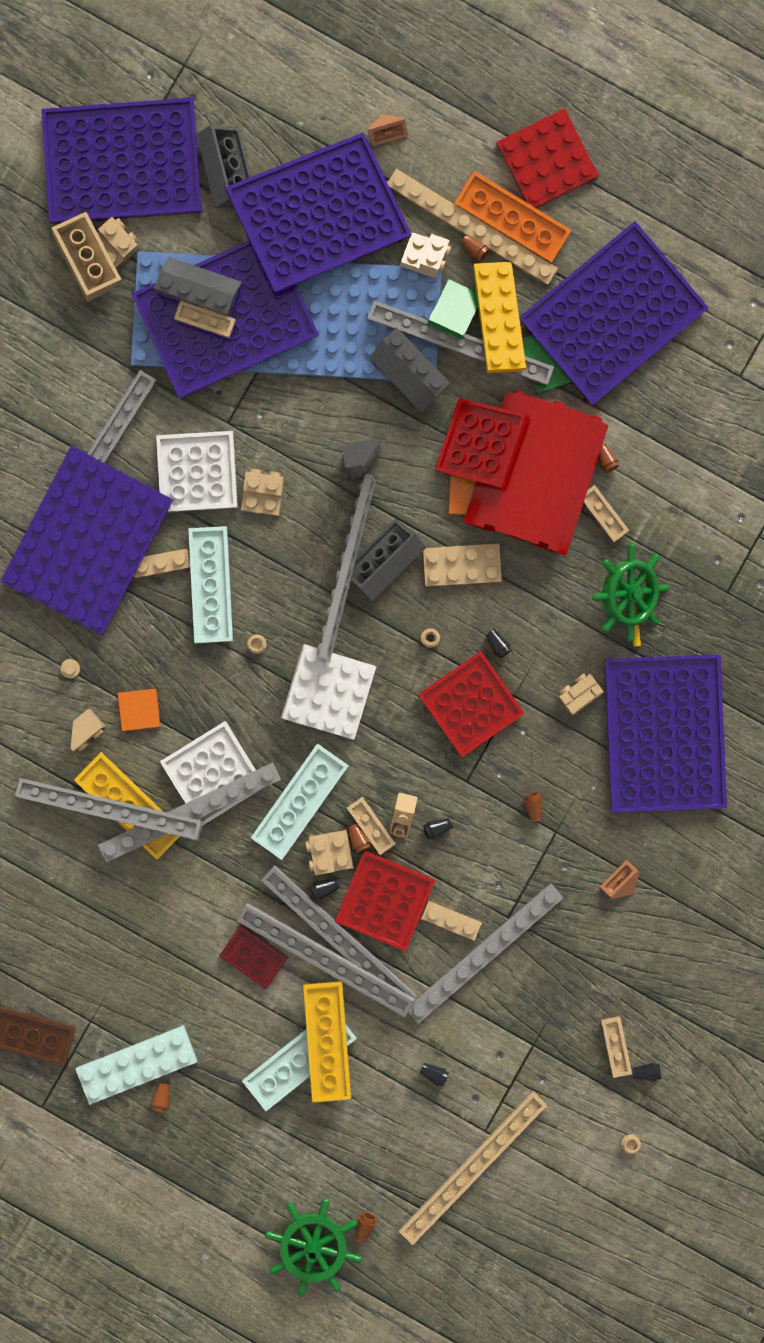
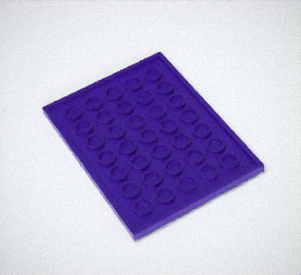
M193 97L41 109L50 224L65 222L84 212H87L91 221L109 220L111 217L123 219L202 213Z
M364 133L225 187L226 194L274 294L412 236Z
M634 221L523 313L519 320L589 404L593 406L707 311L709 307L638 223Z
M249 241L194 265L242 282L230 316L236 319L230 339L176 321L174 318L180 302L158 295L154 290L156 283L131 293L179 399L319 336L297 285L274 294Z
M70 446L0 582L103 636L174 500L83 451Z
M721 654L605 659L611 812L727 808Z

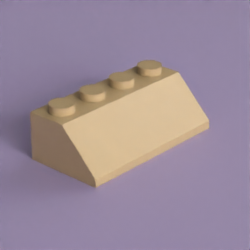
M87 212L51 227L52 235L87 302L104 295L121 281Z

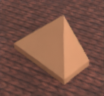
M381 115L368 127L372 147L408 137L404 117Z
M626 860L600 888L612 899L632 895L635 892L640 872Z

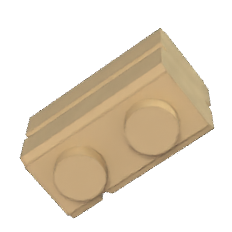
M583 673L575 679L576 684L572 687L567 685L559 691L561 695L558 698L571 715H574L604 693L591 674L586 676Z

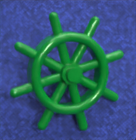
M629 543L627 546V560H623L615 566L609 560H603L602 565L609 573L605 578L602 593L593 594L591 598L595 602H603L604 610L609 617L602 627L604 633H607L614 623L626 625L627 641L633 642L635 625L641 624L647 619L653 625L659 623L653 611L657 605L659 593L667 592L669 586L667 584L659 585L653 567L660 558L657 553L652 555L647 564L635 560V545ZM635 569H637V570L640 572V574L638 575V577L636 578V580H635ZM625 572H627V582L622 577ZM645 580L646 587L641 588L640 586ZM643 595H645L644 602L641 599ZM619 598L621 601L616 605L615 599ZM635 604H636L637 607L639 608V610H638L636 613H635ZM627 606V617H624L621 613Z
M327 1198L322 1200L319 1213H308L301 1216L294 1205L288 1203L286 1208L293 1221L287 1226L283 1235L270 1231L265 1233L266 1239L281 1243L280 1254L282 1261L270 1268V1274L274 1275L286 1268L293 1276L301 1280L298 1288V1295L300 1297L305 1295L308 1282H320L326 1279L333 1290L338 1292L340 1285L334 1274L341 1268L344 1260L354 1263H361L362 1261L361 1256L346 1252L344 1234L355 1228L357 1221L352 1220L340 1227L332 1218L326 1216L329 1206ZM306 1224H315L313 1236L309 1233L305 1226ZM323 1226L332 1231L320 1239ZM299 1229L304 1240L292 1238L291 1236ZM337 1239L338 1250L324 1246ZM288 1245L302 1248V1250L290 1256ZM322 1254L336 1258L334 1262L330 1266H328ZM306 1256L305 1266L302 1269L295 1262ZM317 1261L322 1270L311 1271L313 1263Z

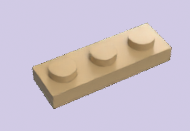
M181 300L174 318L176 321L229 339L236 322L234 318Z
M595 485L588 489L583 504L614 543L627 533L629 529Z
M188 549L145 556L134 578L189 569L190 556Z
M363 797L347 807L380 855L396 844Z
M429 900L421 917L425 921L474 941L482 924L480 921Z
M620 1016L602 1019L601 1025L612 1077L616 1078L632 1074Z

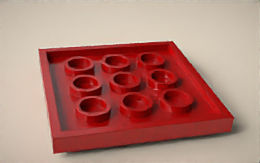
M565 108L496 143L525 202L535 208L599 176Z
M459 398L435 471L504 489L529 416L524 413Z
M482 651L418 694L461 757L525 714Z
M364 850L335 922L406 951L435 879Z

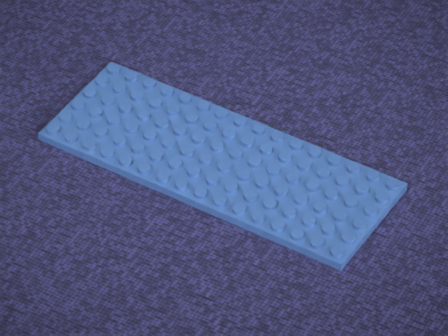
M138 251L135 292L156 283L160 270L169 257L195 265L213 256ZM348 263L299 283L297 288L319 336L241 372L390 381L369 359L380 343L393 331L391 328L367 320L373 301H378L429 320L440 298L442 272H438L435 279L400 266ZM135 303L131 366L165 368ZM404 334L436 368L438 346Z

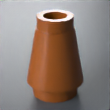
M468 235L461 241V245L474 261L482 262L489 253L487 245Z
M603 443L598 459L601 469L605 473H609L619 467V460L606 443Z
M539 792L525 794L524 803L531 822L542 820L543 797H540Z
M358 823L347 828L353 850H356L357 854L371 847L369 844L370 840Z
M158 1084L150 1103L152 1105L151 1110L166 1113L167 1108H169V1084Z
M363 1212L359 1216L354 1238L357 1242L365 1243L377 1225V1218L373 1214Z

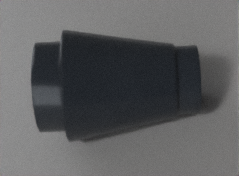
M495 629L486 635L495 656L503 658L512 651L511 644Z
M450 818L428 821L427 824L423 825L424 833L428 840L431 838L434 840L453 828Z
M336 878L317 881L310 885L315 900H322L337 889H340Z
M653 1062L633 1067L634 1079L657 1082V1080L661 1079L660 1064Z
M426 1063L423 1064L420 1070V1074L436 1086L440 1085L443 1087L449 1076V1072L445 1068Z

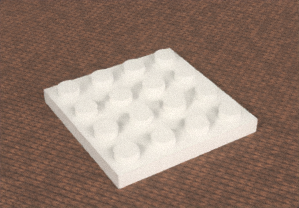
M233 431L156 435L159 491L174 500L168 512L238 508Z
M303 644L281 718L354 740L376 666L332 653L330 663L322 662L317 655L318 648Z
M226 721L160 761L185 803L256 770ZM254 793L197 820L202 821L204 825Z

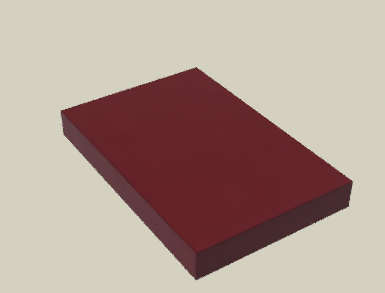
M242 924L219 955V957L264 989H267L288 959V956Z

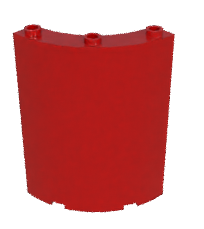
M514 390V393L506 392L501 408L524 413L529 417L505 488L500 489L476 482L463 523L494 533L501 532L507 534L508 537L534 543V546L551 553L567 556L609 425L602 422V418L598 416H589L565 407V403L560 401L549 402L526 396L525 393Z

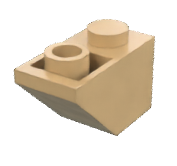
M87 709L73 721L72 751H82L89 745L88 741L92 737L96 739L104 733L102 729L106 726L92 709Z
M403 793L398 794L389 830L390 835L408 838L417 797Z

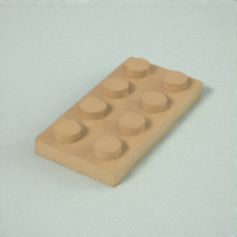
M499 544L426 548L423 551L425 587L502 582Z

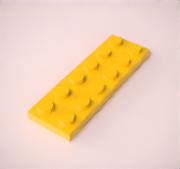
M512 263L474 264L473 272L487 373L525 371L526 363Z
M102 752L74 779L90 795L162 811ZM118 822L126 831L137 827ZM165 834L142 846L158 860L179 836Z
M342 981L304 984L312 1102L351 1099Z

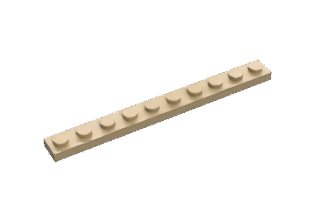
M398 169L395 170L388 181L392 191L465 236L468 235L487 245V249L511 262L512 265L548 286L557 272L558 268Z
M532 1091L399 1229V1233L414 1245L546 1108L547 1104Z

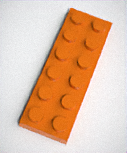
M475 171L454 202L456 206L551 264L571 233V229Z

